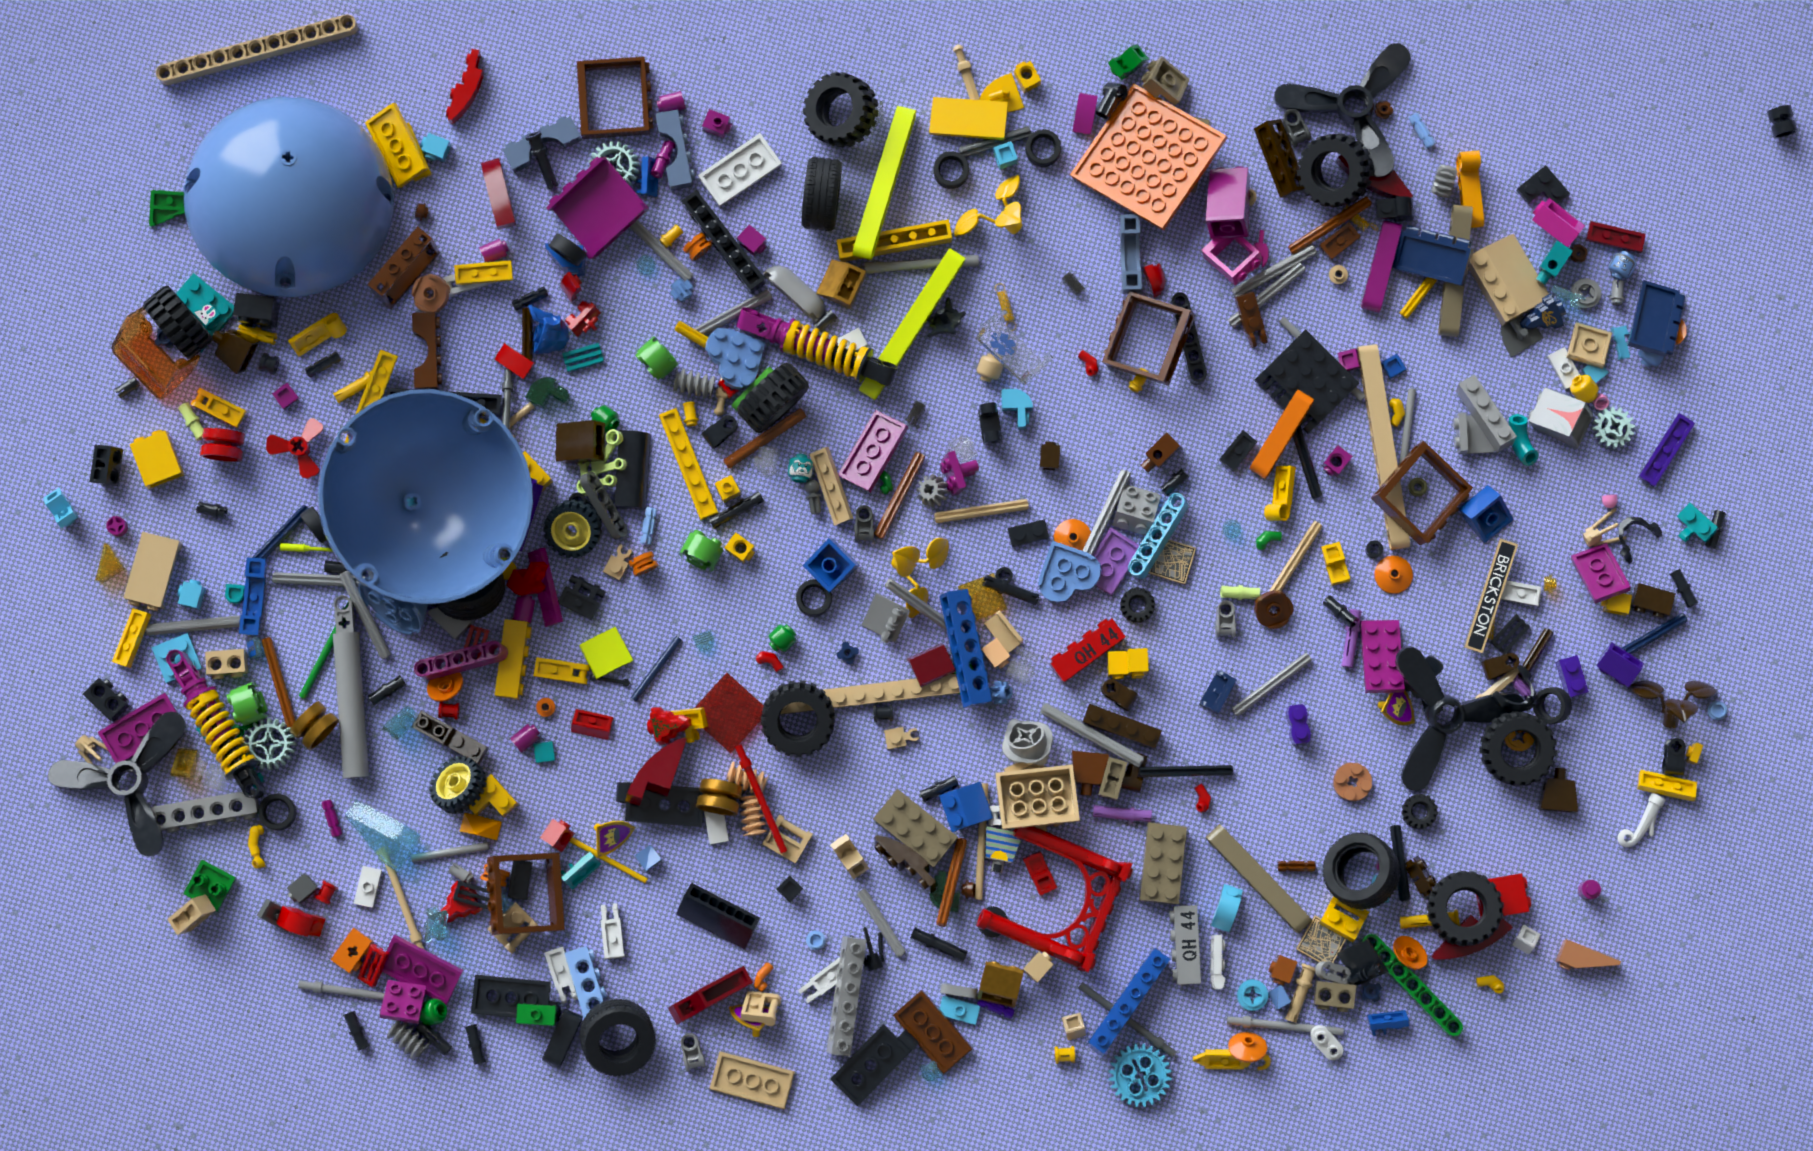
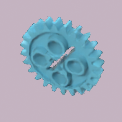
M1134 1044L1133 1050L1126 1046L1127 1052L1125 1053L1123 1050H1120L1121 1057L1115 1055L1114 1058L1117 1062L1110 1063L1114 1070L1108 1071L1113 1074V1077L1108 1080L1115 1083L1111 1088H1117L1118 1090L1115 1092V1095L1122 1094L1120 1100L1123 1101L1127 1098L1128 1105L1132 1101H1135V1107H1138L1139 1102H1142L1143 1107H1146V1101L1153 1105V1098L1160 1101L1158 1094L1166 1095L1163 1088L1170 1087L1166 1084V1081L1172 1080V1078L1167 1076V1073L1172 1071L1165 1068L1169 1062L1163 1063L1162 1060L1165 1058V1055L1159 1057L1160 1050L1157 1049L1155 1052H1152L1153 1046L1151 1045L1148 1049H1145V1044H1142L1141 1049H1138L1137 1044ZM1142 1057L1149 1058V1067H1141L1140 1059ZM1132 1059L1136 1060L1139 1071L1145 1073L1143 1080L1148 1088L1147 1092L1144 1090L1141 1080L1135 1078L1137 1071L1132 1063ZM1125 1064H1129L1132 1067V1073L1129 1076L1122 1073V1067ZM1150 1075H1155L1158 1078V1083L1155 1086L1148 1084L1147 1080ZM1134 1082L1140 1085V1091L1137 1094H1133L1130 1091V1085Z

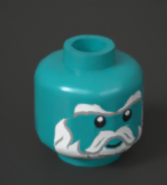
M796 454V457L789 459L788 476L792 478L791 481L806 483L807 480L811 479L813 461L807 458V455Z

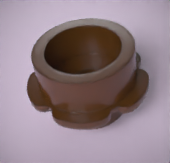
M1388 101L1376 104L1375 115L1377 117L1388 119L1393 114V107H1391Z
M426 203L417 204L414 218H418L420 221L423 218H427L429 207H426Z
M1576 244L1570 248L1573 251L1570 255L1573 262H1584L1586 260L1588 251L1584 246Z
M966 880L965 884H962L961 894L965 895L966 899L975 897V882Z

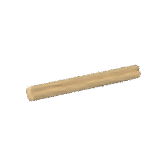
M1027 499L936 512L934 517L936 523L1028 510L1029 504Z
M1314 521L1269 591H1282L1321 530L1322 525L1319 522Z

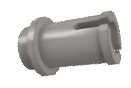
M1617 280L1612 281V295L1609 298L1611 304L1622 305L1623 301H1625L1623 297L1624 281L1619 280L1618 288Z
M453 863L448 871L449 874L468 884L474 878L472 871H467L456 863Z

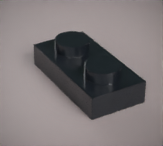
M1242 430L1219 461L1234 472L1258 441Z
M1045 519L1007 528L1012 547L1049 539Z

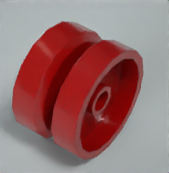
M222 428L203 429L202 440L210 444L201 446V457L225 462L242 461L243 451L235 446L244 444V433Z

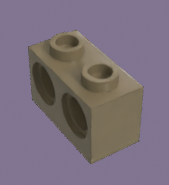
M1111 757L1108 758L1097 796L1114 801L1118 799L1128 762Z
M1315 981L1313 1005H1318V1009L1329 1010V1007H1337V1011L1349 1012V1009H1354L1356 985ZM1323 990L1328 991L1330 994V998L1326 1002L1320 998V993ZM1343 992L1349 996V1001L1346 1004L1341 1003L1339 1000V996Z

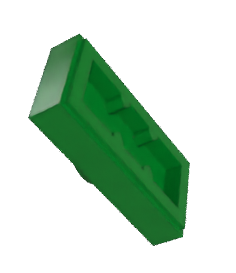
M517 1004L516 1023L556 1026L557 1006Z

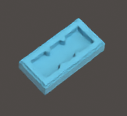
M943 995L939 1009L946 1017L975 1025L980 1006Z

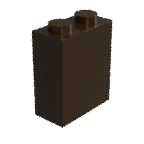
M589 420L556 424V462L573 464L604 461V422Z

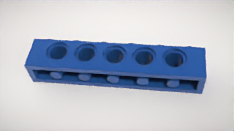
M968 589L948 591L940 595L939 598L963 708L984 705L992 701V691L988 685V673L983 662L984 654L980 648V636L975 625L976 617L971 606L972 599ZM961 626L964 627L965 633L962 631ZM965 644L969 647V652L966 650ZM973 682L976 683L977 689L974 687Z
M1156 948L1150 952L1086 1046L1100 1056L1105 1054L1170 961L1169 957Z

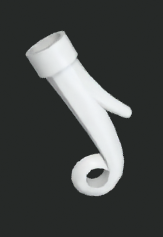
M1652 793L1635 833L1633 834L1627 829L1622 830L1618 834L1619 844L1623 847L1636 845L1645 835L1648 828L1649 835L1652 837L1654 835L1657 814L1666 799ZM1625 835L1629 836L1628 841L1624 840Z

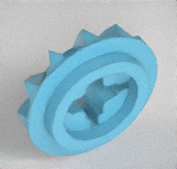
M1254 979L1243 982L1237 991L1238 1002L1244 1009L1250 1011L1261 1009L1268 1000L1266 986ZM1252 986L1254 993L1261 994V996L1254 998L1253 1004L1250 997L1244 996V994L1251 992Z

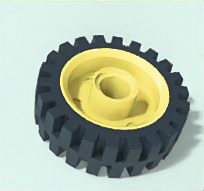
M566 500L563 503L557 504L549 512L544 522L543 532H545V540H548V546H552L554 552L558 551V555H566L565 558L585 556L595 548L602 534V522H599V515L595 514L596 510L591 509L589 504H583V501ZM569 526H574L577 532L570 531Z
M457 756L456 760L451 758L449 759L450 763L444 762V767L437 769L439 773H434L433 777L435 780L430 782L432 786L429 787L431 792L429 794L432 801L449 814L463 813V809L468 811L470 809L469 805H476L474 801H479L481 799L479 794H483L485 791L483 787H486L487 783L485 781L487 778L484 770L475 761L466 756Z

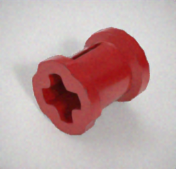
M440 702L438 718L452 717L458 720L460 704Z
M323 880V885L319 893L315 895V898L330 905V899L335 890H338V887Z

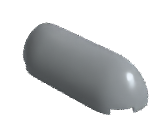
M772 266L764 271L762 275L815 323L825 314V305L822 298L790 269L784 266Z

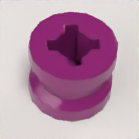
M113 516L108 519L106 528L113 536L121 537L127 533L128 524L121 517Z

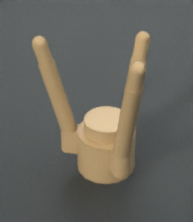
M1616 508L1605 514L1591 527L1585 529V533L1582 535L1588 547L1620 541L1619 537L1600 541L1602 539L1601 535L1618 527V523L1601 531L1598 529L1594 530L1617 510Z
M83 735L75 743V747L79 749L78 753L83 756L87 763L93 764L87 756L89 754L93 755L98 761H101L102 758L94 751L96 747L94 744L108 751L105 744L97 741L93 736L89 738L87 735Z

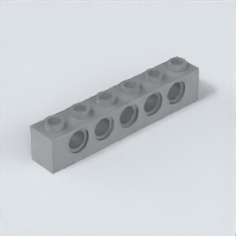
M250 790L252 795L256 793V790ZM236 792L151 808L157 819L160 815L166 817V822L163 825H159L161 831L167 830V833L179 831L180 827L195 829L198 828V824L203 823L206 826L217 825V821L224 820L225 823L235 822L238 817H244V820L256 818L255 815L258 814L259 802L258 799L246 797L243 792ZM236 802H241L243 805L242 810L239 812L234 810ZM218 805L223 806V813L221 815L215 814V808ZM199 808H202L204 816L198 819L195 813ZM183 811L185 819L182 822H178L176 816L179 812Z
M842 937L826 1050L830 1054L850 1056L867 941L862 938Z

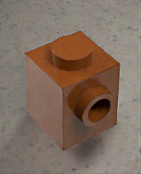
M1278 955L1276 961L1271 962L1268 970L1271 973L1270 977L1274 979L1273 982L1284 986L1285 983L1290 984L1298 962Z

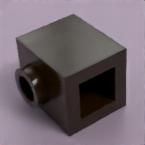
M1056 442L1041 444L1039 470L1058 471L1060 445H1056Z

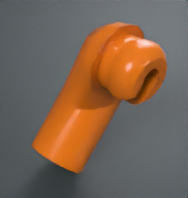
M766 962L756 974L754 987L760 992H763L768 986L763 980L774 969L770 963Z

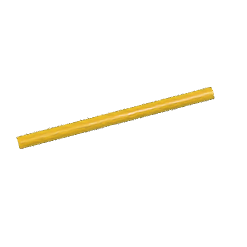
M572 837L570 843L587 852H591L597 857V850ZM606 855L599 858L643 883H646L648 878Z

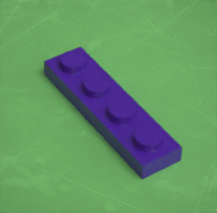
M1678 413L1638 478L1655 487L1695 422Z

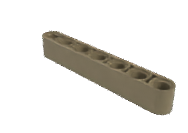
M1452 206L1449 235L1455 236L1456 240L1458 237L1470 240L1473 207ZM1444 281L1438 335L1458 337L1464 286Z
M1218 824L1205 837L1297 934L1312 922L1309 915L1223 826Z

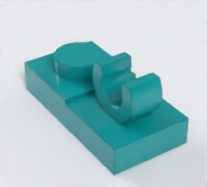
M588 852L575 866L569 863L568 865L571 869L567 873L561 870L563 875L561 878L573 890L602 864L591 852Z

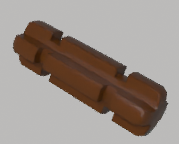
M1278 861L1277 869L1282 872H1286V870L1289 872H1304L1305 870L1307 872H1314L1316 864L1314 861Z

